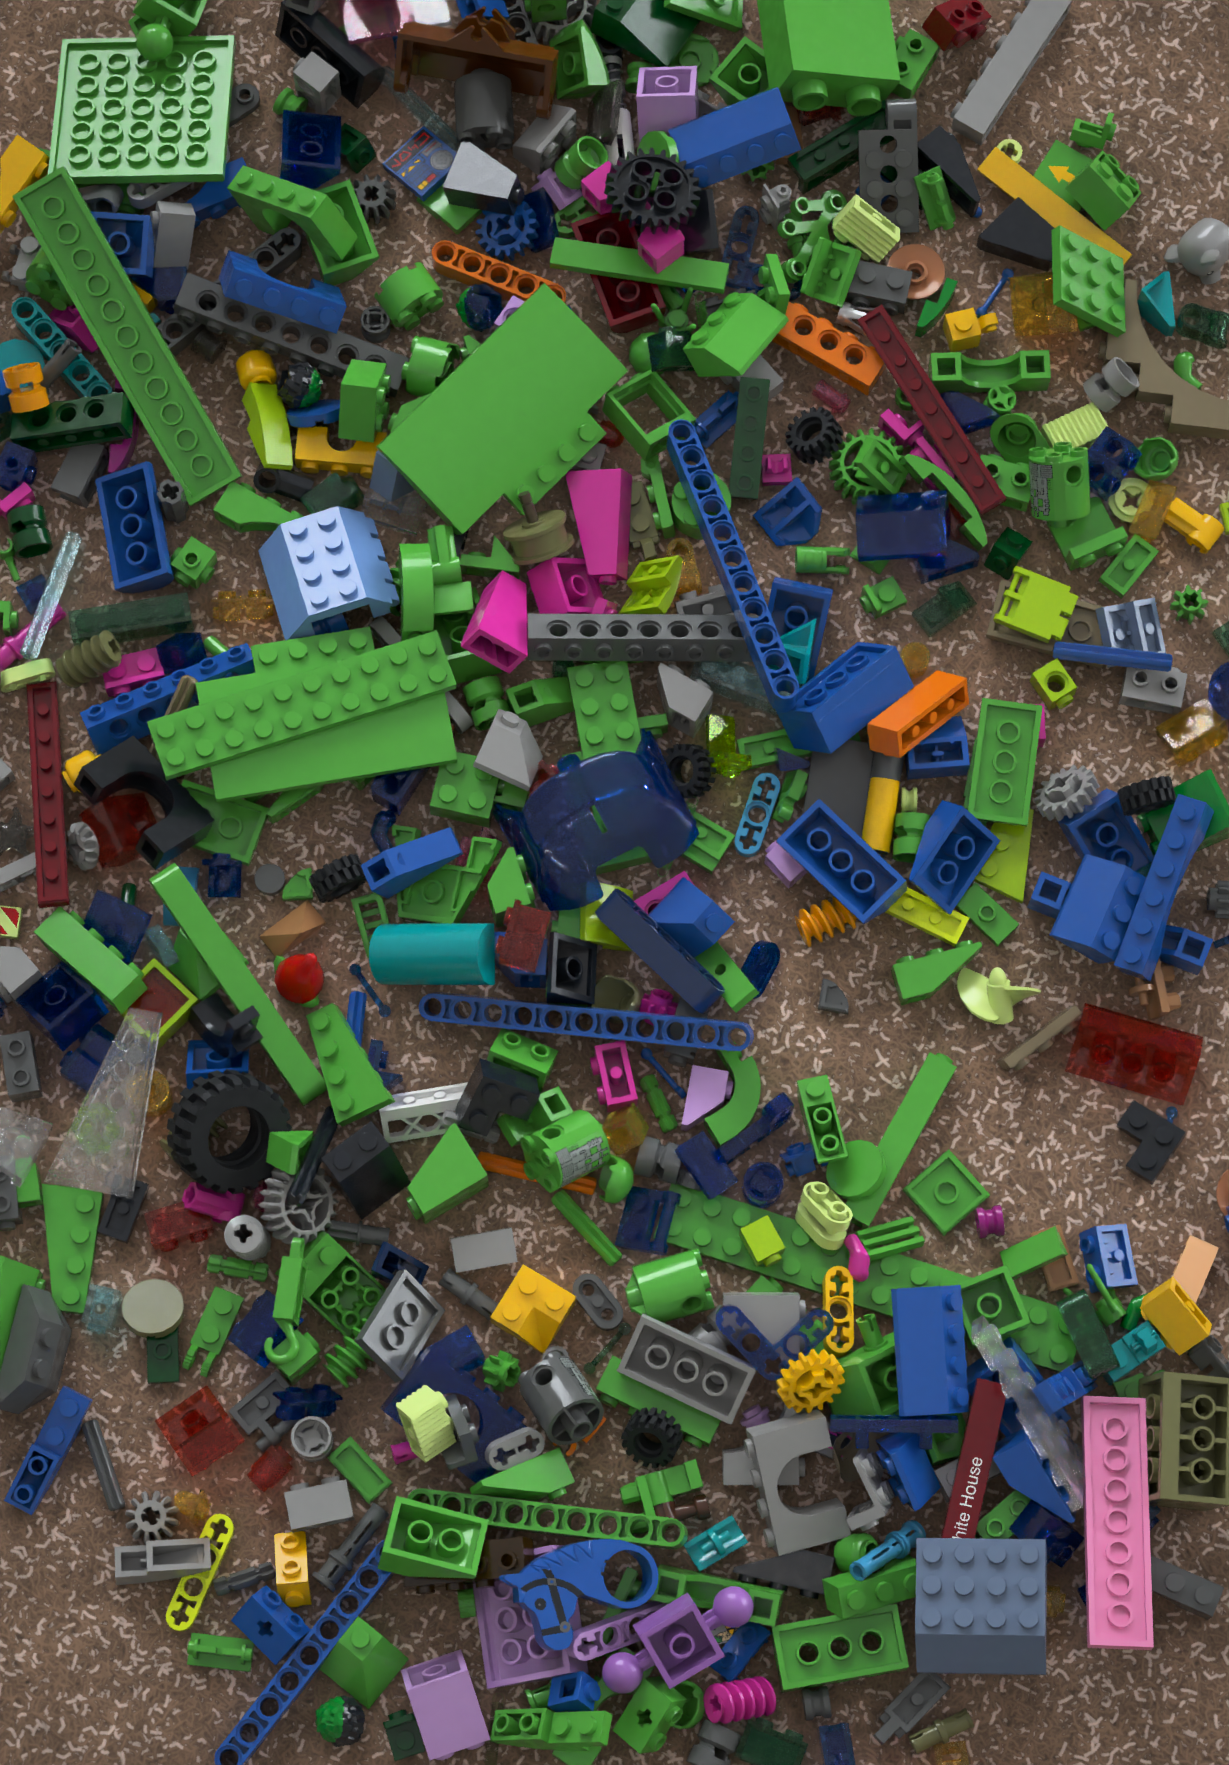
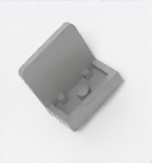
M864 1447L858 1450L853 1458V1463L871 1499L853 1507L846 1519L851 1531L859 1527L862 1531H866L878 1525V1520L887 1514L893 1504L891 1499L894 1498L889 1483L887 1481L882 1482L877 1470L880 1469V1465L873 1452L868 1453Z

